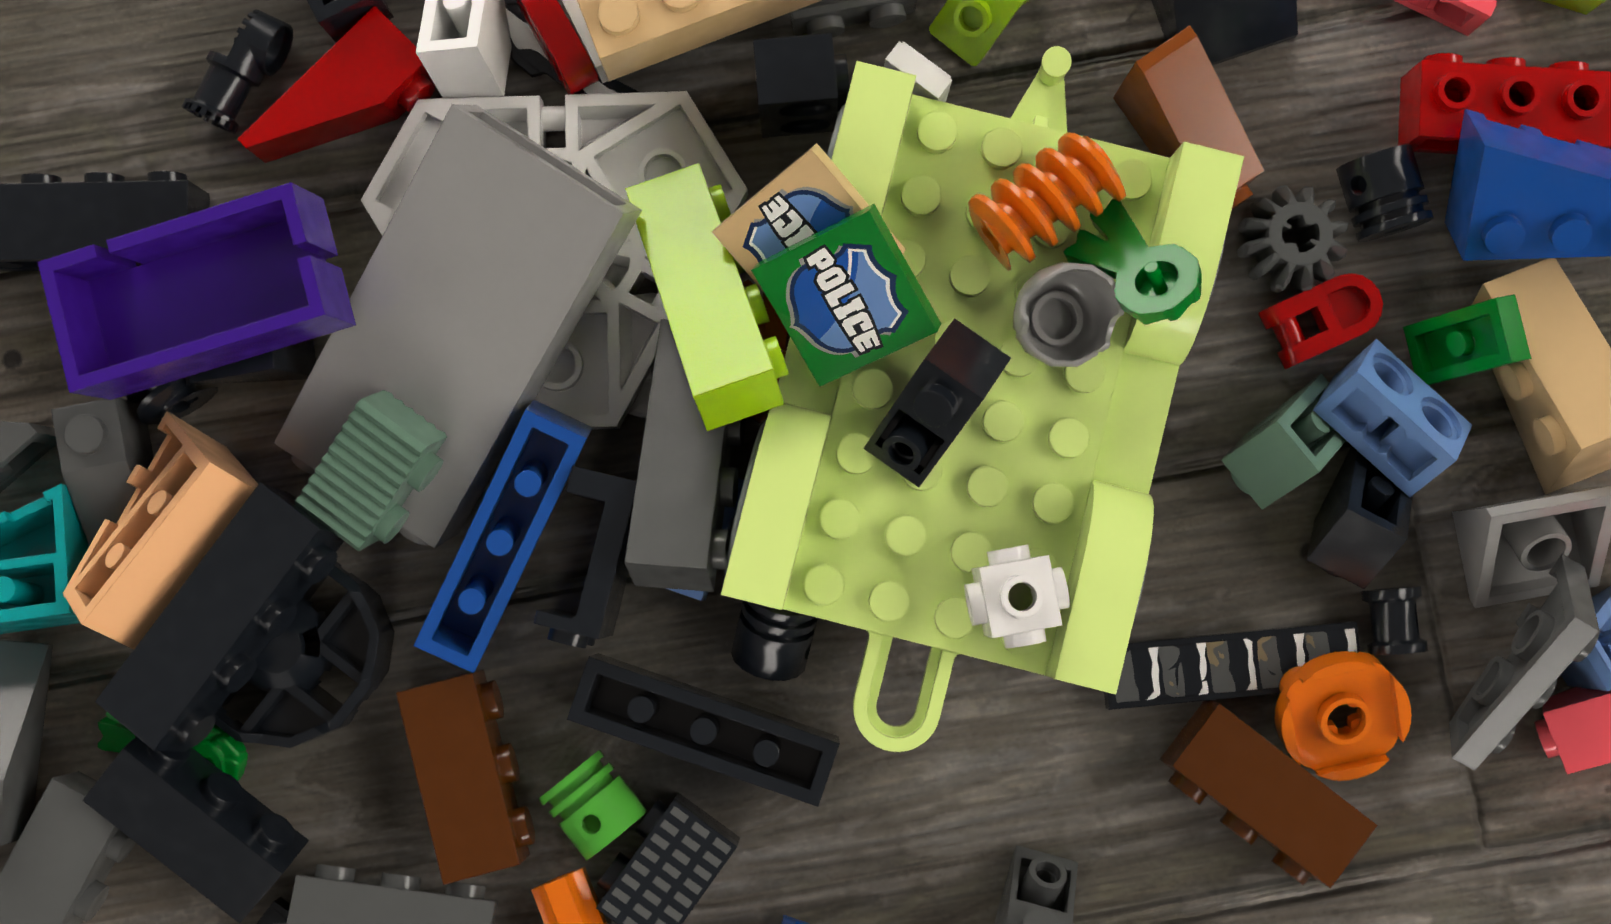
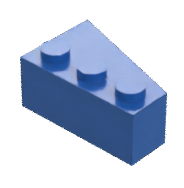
M1465 109L1445 216V224L1462 260L1611 256V149L1581 140H1576L1575 144L1544 136L1541 130L1522 124L1519 128L1487 120L1483 113Z

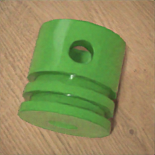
M600 749L538 799L542 805L547 802L551 804L553 808L548 813L552 818L559 814L563 820L558 824L586 861L620 836L647 812L646 807L620 775L614 778L610 774L614 769L613 765L609 762L604 766L600 761L605 756Z

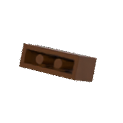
M483 669L474 673L397 692L399 708L443 885L520 865L530 855L528 845L535 844V830L528 807H518L512 782L519 781L520 779L519 766L512 744H502L496 719L504 717V707L496 681L487 682Z
M1210 700L1203 701L1159 759L1175 771L1168 780L1169 783L1198 805L1203 802L1206 796L1226 811L1220 819L1223 825L1250 845L1255 842L1258 836L1278 851L1271 862L1303 886L1312 877L1331 889L1378 826L1220 703Z

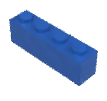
M533 400L525 409L413 645L414 647L471 673L476 671L565 487L572 467L575 466L593 427L536 400Z

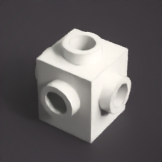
M1028 544L987 552L989 565L972 568L974 583L964 585L972 626L982 624L984 636L990 638L1003 636L1006 649L1046 642L1045 628L1063 625L1060 610L1070 607L1068 586L1062 567L1051 568L1049 555L1031 557ZM1020 582L1030 587L1033 599L1032 604L1027 609L1021 611L1014 609L1008 599L1012 586Z

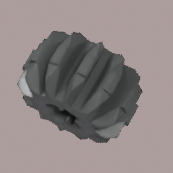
M1287 185L1276 188L1272 192L1271 200L1264 197L1257 198L1250 205L1254 217L1245 218L1238 225V231L1243 236L1251 239V241L1237 249V256L1240 258L1255 256L1258 262L1257 265L1251 268L1249 278L1257 280L1267 272L1271 273L1270 289L1276 293L1283 291L1289 282L1297 293L1312 289L1314 279L1321 282L1331 279L1335 275V271L1330 261H1340L1346 257L1348 251L1343 244L1333 238L1345 233L1348 230L1349 223L1345 221L1330 222L1327 216L1334 211L1336 200L1328 199L1317 207L1314 205L1315 193L1313 186H1305L1294 197ZM1287 231L1290 237L1299 236L1302 246L1298 248L1295 243L1285 244L1282 234Z

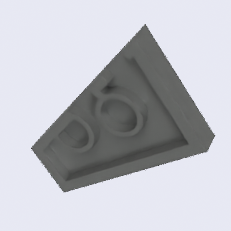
M1563 554L1560 555L1549 572L1551 576L1557 579L1558 583L1541 609L1528 603L1516 621L1519 628L1513 638L1509 657L1505 659L1502 656H1496L1490 660L1449 722L1452 758L1474 771L1490 753L1499 754L1507 747L1515 733L1516 724L1531 707L1533 709L1542 707L1551 697L1557 683V678L1572 661L1581 662L1597 643L1600 630L1585 567Z

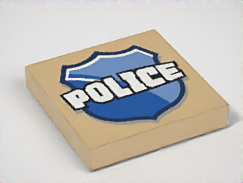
M816 143L719 224L712 233L762 290L751 271L758 262L868 207L869 204ZM890 231L902 254H904L906 249Z

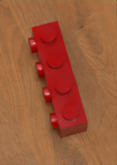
M1437 53L1424 57L1423 60L1401 77L1398 146L1411 144L1413 152L1457 154L1465 109L1483 113L1487 120L1519 128L1521 124L1541 130L1544 136L1575 144L1576 140H1581L1611 149V71L1589 70V64L1586 62L1562 61L1551 64L1546 68L1526 66V60L1518 57L1494 58L1488 60L1486 64L1465 63L1463 62V57L1459 54Z

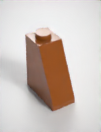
M1188 26L1137 60L1113 99L1153 154L1170 158L1183 142H1189L1244 156L1233 202V210L1254 195L1248 185L1264 169L1197 34L1191 26Z

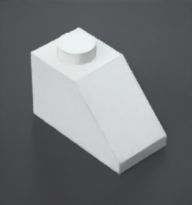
M425 0L416 54L442 98L504 96L512 48L505 1Z

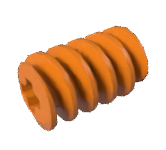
M1067 132L1058 140V151L1053 148H1043L1035 156L1036 168L1028 163L1018 165L1013 171L1014 184L1007 179L999 178L991 186L992 200L982 194H976L969 200V213L974 227L991 253L1008 271L1011 270L1008 254L1012 251H1015L1029 263L1035 260L1036 256L1030 240L1035 235L1050 247L1058 244V238L1053 223L1057 220L1073 232L1079 230L1081 224L1075 209L1079 205H1082L1096 217L1101 215L1104 211L1098 195L1101 190L1106 191L1118 202L1126 197L1120 176L1110 158L1088 136L1083 135L1081 137L1076 133Z

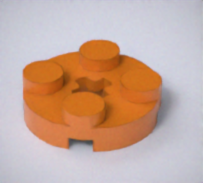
M1350 651L1327 653L1306 662L1303 666L1289 669L1280 680L1279 689L1281 693L1276 702L1274 717L1277 734L1289 755L1300 766L1302 764L1304 767L1314 770L1320 777L1334 781H1347L1374 773L1390 760L1386 753L1394 747L1398 737L1404 742L1410 730L1412 714L1408 695L1395 676L1372 654ZM1347 704L1349 707H1357V713L1347 716V726L1337 728L1334 722L1328 719L1331 712L1338 706Z

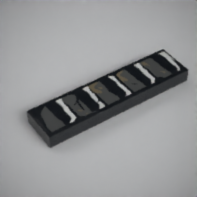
M1346 621L1129 642L1117 693L1115 695L1104 692L1105 708L1113 710L1280 694V680L1289 669L1303 666L1306 662L1327 653L1340 651L1360 652L1357 622Z

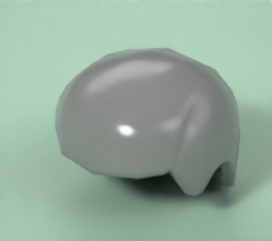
M1058 262L1038 270L1025 282L1018 294L1014 307L1013 328L1016 331V338L1024 351L1051 367H1078L1097 356L1098 352L1108 349L1116 321L1124 315V311L1115 298L1114 279L1092 264Z

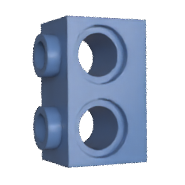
M1375 339L1333 376L1313 409L1314 412L1409 498L1457 461L1472 427L1469 421L1378 339Z

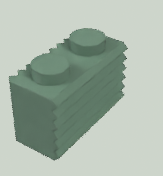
M382 390L361 398L355 405V409L348 416V420L342 425L341 431L335 436V441L328 447V452L321 458V463L315 468V473L308 479V484L301 490V495L295 500V505L358 552L378 540L386 544L400 531L409 517L410 512L402 506L412 490L415 489L418 492L424 490L441 469L444 461L436 453L447 436L445 432L436 429L434 424L427 422L423 416L416 414L413 408L405 406L402 400L394 398L391 392Z

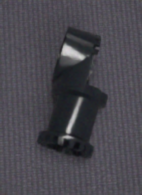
M257 9L247 15L251 20L243 19L242 24L246 25V28H238L237 32L239 34L234 38V44L228 56L219 52L209 51L206 60L210 66L194 98H185L181 106L199 118L204 116L203 120L206 122L209 119L212 120V125L236 134L239 128V124L235 119L251 87H259L265 75L272 76L277 73L286 61L293 42V28L290 24Z

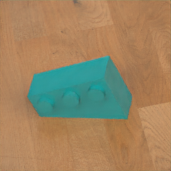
M61 483L42 492L44 497L11 513L6 511L0 512V634L80 623L64 597L63 591L89 548V544L65 484Z

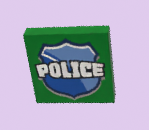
M875 204L758 262L751 270L819 387L938 332L941 325L938 316Z

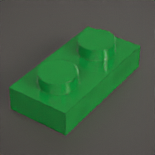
M1515 294L1493 298L1403 327L1414 373L1427 385L1438 384L1532 359Z

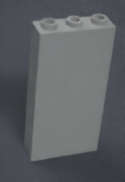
M452 104L350 297L356 326L331 333L274 444L291 454V459L297 467L307 473L314 474L315 468L321 463V458L328 452V447L335 441V436L341 431L342 425L348 420V416L355 409L358 401L382 390L391 392L394 398L402 400L405 406L413 408L416 414L423 416L427 422L434 424L436 429L445 432L447 436L436 453L437 456L443 459V465L424 490L418 492L413 489L402 507L409 511L410 514L399 532L417 544L430 545L433 548L456 536L462 529L504 455L525 409L538 395L642 210L478 105Z

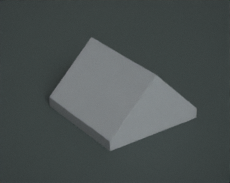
M1611 486L1578 489L1452 512L1469 598L1474 608L1550 595L1558 582L1549 572L1561 554L1585 567L1589 588L1597 587L1600 584L1611 538Z

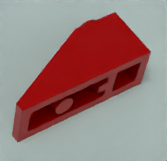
M373 6L237 140L264 163H268L397 120L406 110L411 112L418 99H429L435 90V85L416 54L417 47L376 6Z

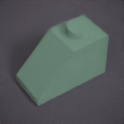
M1322 373L1245 434L1221 459L1229 469L1237 487L1244 493L1249 494L1262 510L1318 474L1346 442L1338 432L1313 411L1329 384Z

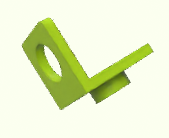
M947 0L931 23L929 31L968 64L977 66L984 59L1019 8L1029 0Z

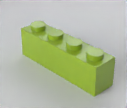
M697 163L625 188L629 202L642 210L636 220V224L693 398L706 430L710 431L785 405L777 379L789 375L776 336L763 340L758 325L769 322L759 288L756 283L746 287L743 286L739 274L746 271L712 233L719 224L731 215L721 184L708 188L701 166Z

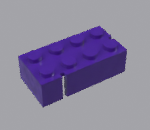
M292 182L106 240L108 249L92 244L37 262L69 393L113 400L356 326L342 268L326 262V259L338 256L324 199Z

